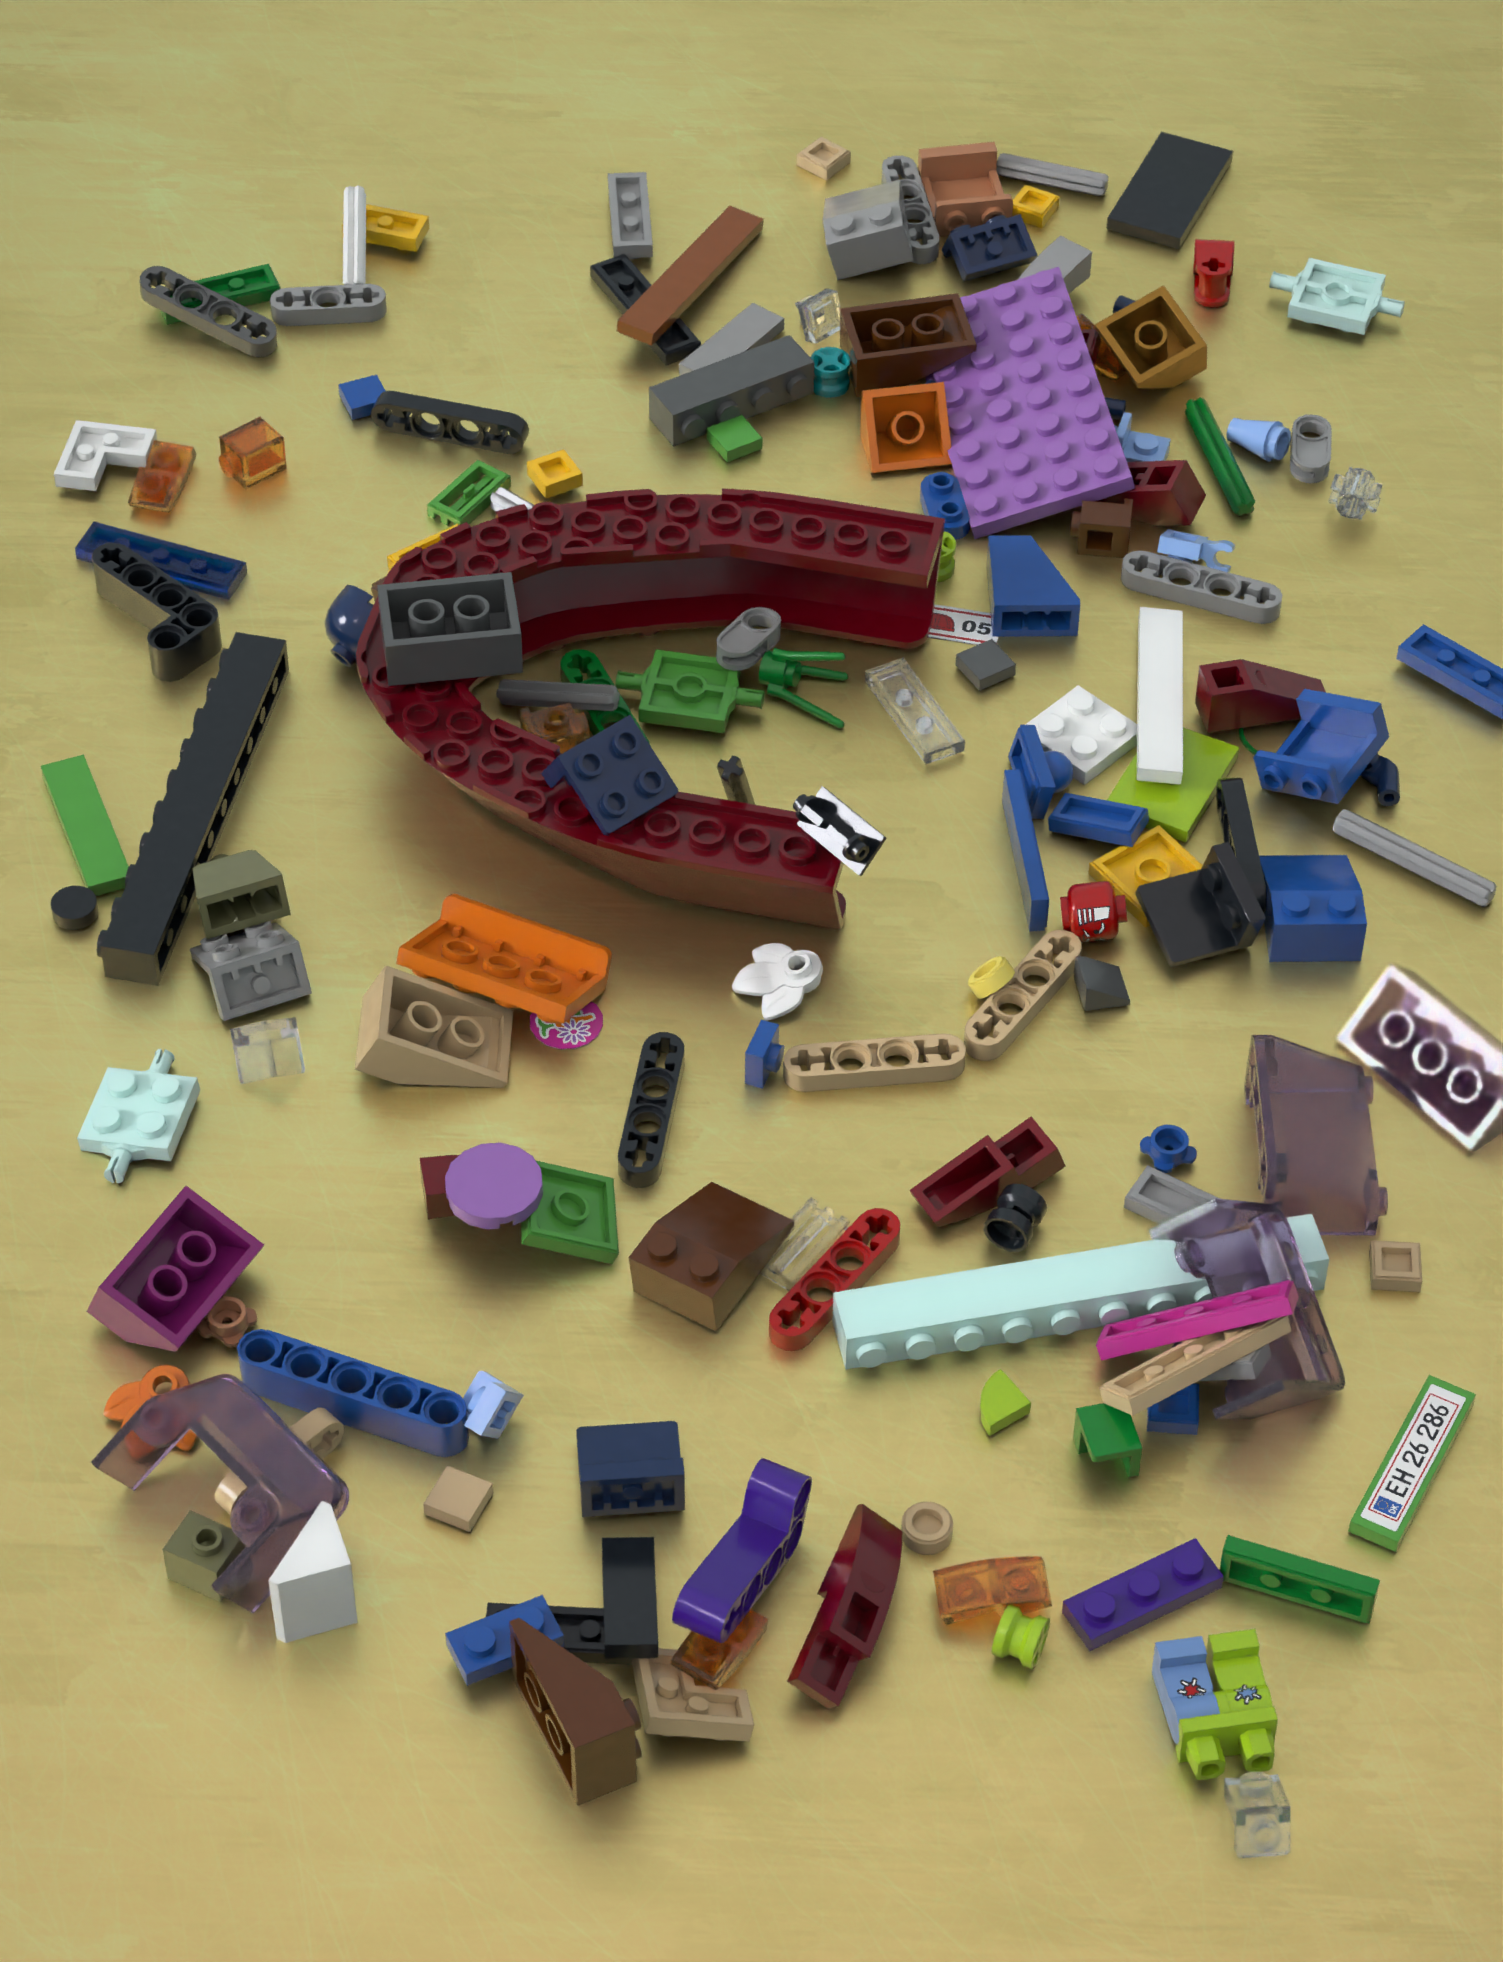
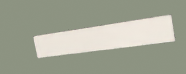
M1140 607L1138 617L1136 780L1181 784L1183 775V611Z

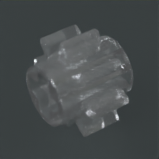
M1349 467L1345 477L1335 474L1331 485L1332 492L1329 503L1336 504V509L1341 516L1362 520L1366 510L1373 513L1377 511L1381 499L1379 495L1383 485L1382 483H1375V478L1371 471Z

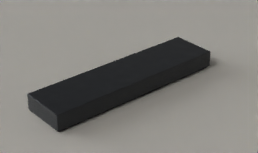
M625 254L590 266V277L622 315L651 286L650 282ZM679 317L652 346H649L667 366L688 357L701 346V342Z

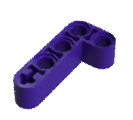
M765 1458L758 1461L746 1488L741 1515L683 1586L673 1610L672 1621L674 1624L720 1643H724L796 1549L803 1530L812 1486V1477Z

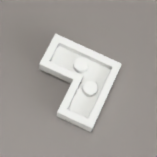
M76 420L54 472L56 487L96 491L107 464L147 469L158 442L156 429Z

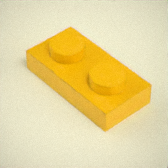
M366 204V243L417 252L429 230V216Z

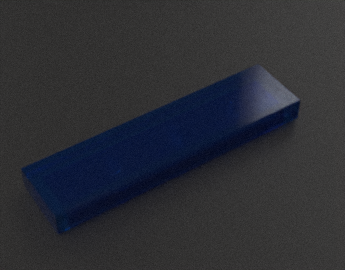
M98 522L92 523L75 547L76 559L93 563L92 554L98 546L111 542L120 543L190 590L230 600L247 574L246 562Z

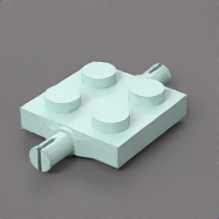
M1313 258L1308 259L1305 269L1296 277L1273 271L1269 288L1292 292V299L1288 307V318L1365 335L1370 320L1378 312L1401 318L1405 301L1382 297L1386 275Z
M158 1049L155 1052L151 1066L146 1071L108 1067L79 1132L77 1140L81 1151L104 1153L111 1157L107 1169L104 1171V1177L112 1183L115 1182V1179L117 1184L123 1182L128 1166L132 1161L144 1159L171 1161L200 1092L197 1077L168 1074L175 1057L173 1053L164 1049V1053L162 1049Z

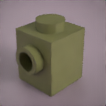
M191 1510L163 1548L168 1579L219 1602H222L232 1586L237 1587L242 1583L250 1565L243 1533Z

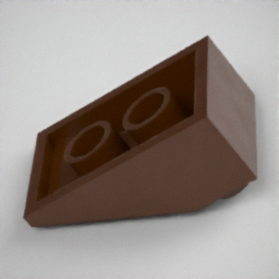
M959 293L840 308V348L848 353L850 357V370L848 373L856 397H862L863 390L909 386L976 351L977 344Z
M710 1182L656 1221L628 1257L633 1291L717 1332L794 1227V1220L714 1182Z
M521 1618L509 1621L513 1681L577 1806L637 1782L636 1759L641 1758L642 1753L635 1731L641 1729V1723L631 1699L622 1700L613 1681Z

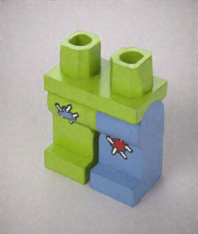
M1255 1629L1209 1635L1207 1650L1202 1636L1155 1642L1152 1676L1171 1736L1176 1744L1177 1758L1179 1763L1189 1762L1198 1780L1217 1778L1223 1774L1226 1764L1224 1757L1241 1754L1245 1770L1251 1773L1268 1771L1273 1768L1275 1755L1274 1741L1278 1718L1263 1675L1258 1655L1260 1645Z

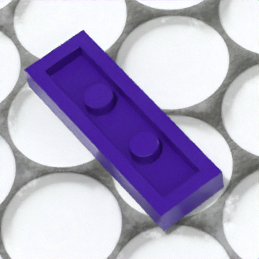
M1194 1538L1064 1600L1062 1613L1087 1649L1092 1651L1222 1588L1224 1576L1197 1539Z

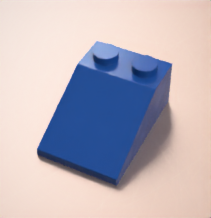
M1347 855L1259 856L1266 887V920L1264 921L1269 962L1361 961L1367 919L1362 889Z

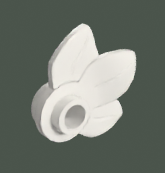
M781 943L765 944L752 951L755 963L749 964L740 970L732 984V989L735 993L762 996V1015L764 1020L776 1019L797 1008L801 1004L804 994L811 992L819 985L823 973V965L819 956L810 950L794 951L789 946Z

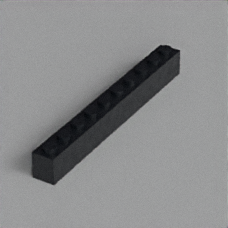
M236 632L229 649H223L219 661L218 675L216 678H211L207 686L205 705L203 708L196 710L192 735L190 739L185 738L182 743L179 765L177 769H172L168 775L167 793L164 800H158L155 805L150 832H144L141 837L138 860L135 865L130 864L125 878V890L122 897H116L113 902L109 927L107 930H102L99 934L97 956L102 957L105 977L155 986L159 985L196 897L193 868L196 865L209 862L213 856L289 673L286 640Z

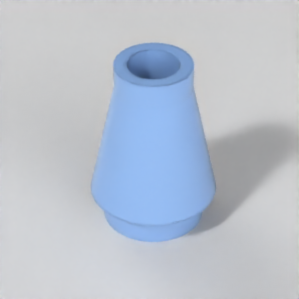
M1233 418L1227 429V440L1240 445L1266 461H1272L1273 459L1281 460L1289 449L1291 432L1288 428L1283 427L1280 421Z

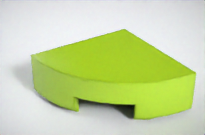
M1001 1369L987 1380L981 1394L980 1412L981 1422L989 1436L1030 1413L1031 1402Z

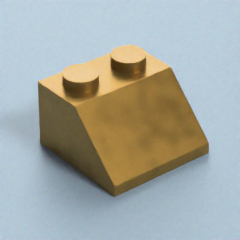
M1164 285L1095 324V329L1138 389L1174 388L1207 369V344Z

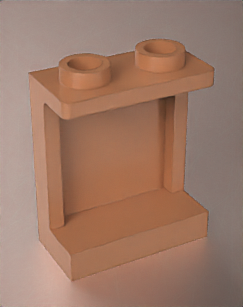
M995 142L919 149L918 172L939 237L949 236L952 230L962 225H970L972 228L983 225L991 218L999 215H1005L1007 218L1012 217V196L1004 194L996 170L997 148Z

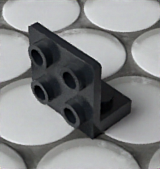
M1229 842L1212 846L1200 870L1140 885L1135 892L1161 950L1171 967L1252 946L1266 920Z

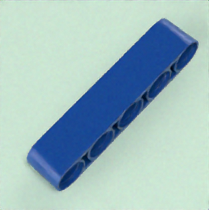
M252 1330L239 1340L237 1351L242 1384L247 1391L308 1413L316 1408H325L344 1425L435 1456H455L462 1452L468 1444L469 1431L468 1427L464 1426L468 1419L466 1402L461 1395L453 1391L270 1330Z

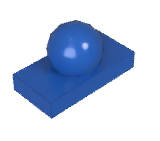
M1020 725L1008 758L1012 770L1020 769V772L1023 774L1032 819H1044L1053 794L1063 792L1073 780V765L1064 753L1054 750L1044 752L1035 725Z

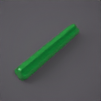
M1201 397L1196 400H1188L1186 402L1187 409L1185 414L1232 511L1238 516L1245 513L1251 514L1254 511L1255 499L1207 401Z

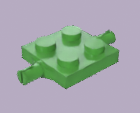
M656 649L652 664L643 674L618 670L615 686L617 689L641 692L642 699L638 709L639 722L725 733L729 715L736 705L762 709L764 702V690L740 688L738 681L741 671L725 669L718 664L716 657Z

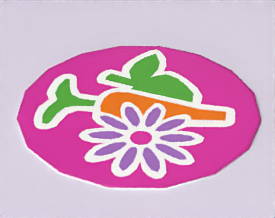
M592 1001L564 1024L542 1021L535 1013L530 1015V1029L536 1039L546 1046L557 1049H576L587 1045L599 1035L603 1027V1014L597 1004Z

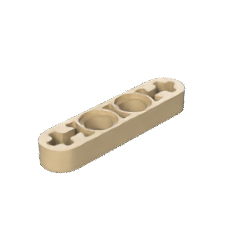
M1054 930L1042 937L1014 969L1015 974L1011 980L1001 989L991 994L966 1023L964 1045L968 1055L980 1061H990L997 1059L1007 1050L1074 974L1076 956H1081L1082 943L1078 936L1066 930ZM1053 953L1058 954V956L1054 959V965L1052 964ZM1039 975L1048 982L1042 986H1032L1027 984L1024 979L1027 976ZM1006 1003H1013L1020 1006L1023 1011L1018 1014L1008 1015L1000 1011L998 1007ZM992 1025L995 1026L993 1038L987 1036L992 1031Z
M951 1034L802 1044L792 1047L784 1055L783 1078L790 1088L802 1092L948 1081L957 1078L964 1071L966 1047L962 1040ZM940 1054H947L949 1060H942ZM892 1055H902L907 1057L910 1063L905 1066L895 1067L889 1065L885 1060ZM919 1055H924L923 1063H919ZM851 1058L859 1060L863 1063V1066L857 1070H846L839 1063L844 1059ZM830 1062V1070H825V1063ZM800 1065H807L809 1071H801Z

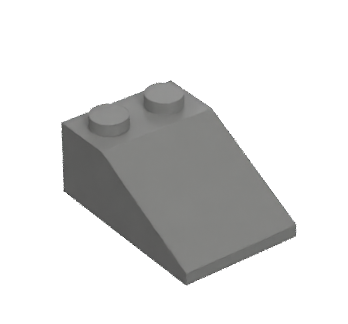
M900 180L825 199L823 213L825 240L837 280L914 261Z

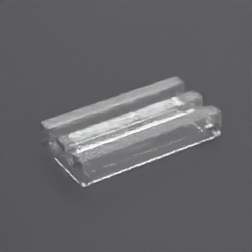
M811 1197L790 1218L794 1220L793 1227L781 1240L779 1248L760 1272L763 1276L789 1291L850 1227L849 1219L841 1216L839 1219L835 1218L834 1210L827 1206L821 1210L818 1208V1201ZM824 1227L829 1229L787 1275L782 1273L808 1247V1244ZM803 1230V1232L788 1246V1244ZM787 1247V1249L772 1263V1265H770L771 1262Z

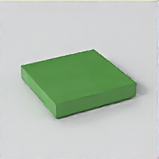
M536 1161L542 1172L543 1196L537 1210L525 1221L521 1222L522 1244L613 1264L619 1255L614 1178Z

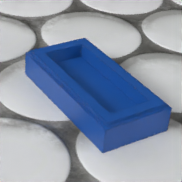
M1070 793L1063 795L1048 818L1049 831L1133 847L1149 822L1147 808Z

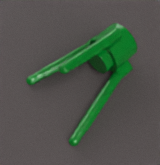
M774 648L773 651L768 650L765 652L759 667V682L768 686L767 695L782 698L839 729L844 727L845 723L842 720L786 690L789 686L796 687L801 675L846 681L848 674L845 672L805 666L799 662L843 661L845 659L844 653L830 651H786Z

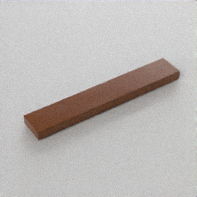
M729 205L618 319L617 332L652 346L763 230L764 219Z

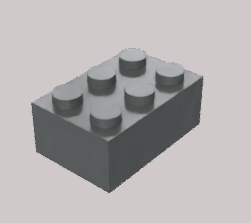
M511 572L377 585L388 686L523 673L521 628Z

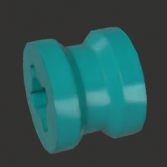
M824 347L816 350L811 355V359L814 361V393L826 398L839 397L845 394L850 385V377L848 375L850 357L848 353L837 347Z

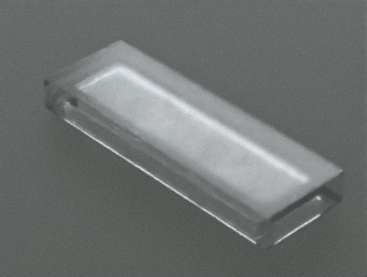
M904 657L865 671L866 684L925 764L964 751L965 739Z

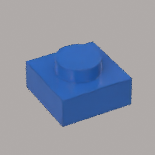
M761 1019L745 1052V1084L763 1089L770 1072H778L785 1049L784 1045L779 1044V1024Z

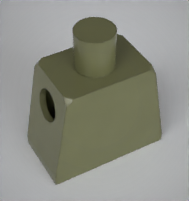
M247 850L230 856L226 854L216 855L209 862L196 865L193 868L196 898L207 939L291 915L281 872L256 850Z

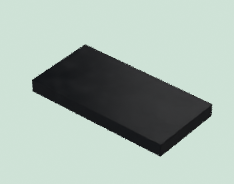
M1161 132L1108 216L1106 229L1180 249L1232 163L1233 151Z

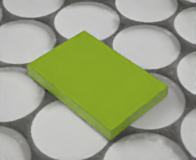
M1183 727V775L1181 784L1136 780V753L1107 801L1147 808L1149 822L1145 828L1151 830L1160 825L1174 839L1186 843L1216 795L1218 779L1226 778L1238 759L1239 747Z

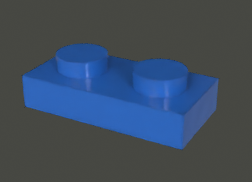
M543 1595L445 1633L446 1645L467 1686L512 1668L509 1621L516 1618H521L560 1646L565 1647L564 1634Z

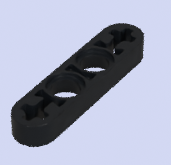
M397 391L382 392L371 411L373 422L379 428L388 432L505 454L519 452L529 434V427L526 421L519 415L511 412ZM429 413L434 415L440 424L428 423L421 414ZM467 420L474 423L479 431L475 432L465 429L460 421Z
M1242 778L1218 779L1216 801L1224 843H1230L1265 915L1266 887Z
M658 1032L652 1034L645 1040L642 1046L618 1151V1175L625 1184L631 1187L645 1188L654 1184L661 1175L685 1066L684 1043L681 1038L672 1033ZM661 1053H668L665 1060V1069L657 1067V1058L661 1056ZM651 1085H660L665 1087L668 1092L660 1097H651L646 1095L643 1090ZM643 1121H653L660 1125V1128L653 1133H642L635 1126ZM638 1149L646 1151V1161L643 1162L642 1167H635L638 1159Z

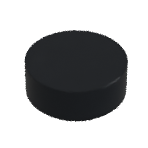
M65 887L56 892L51 899L53 920L64 929L78 930L91 925L98 916L96 896L93 891L86 887Z

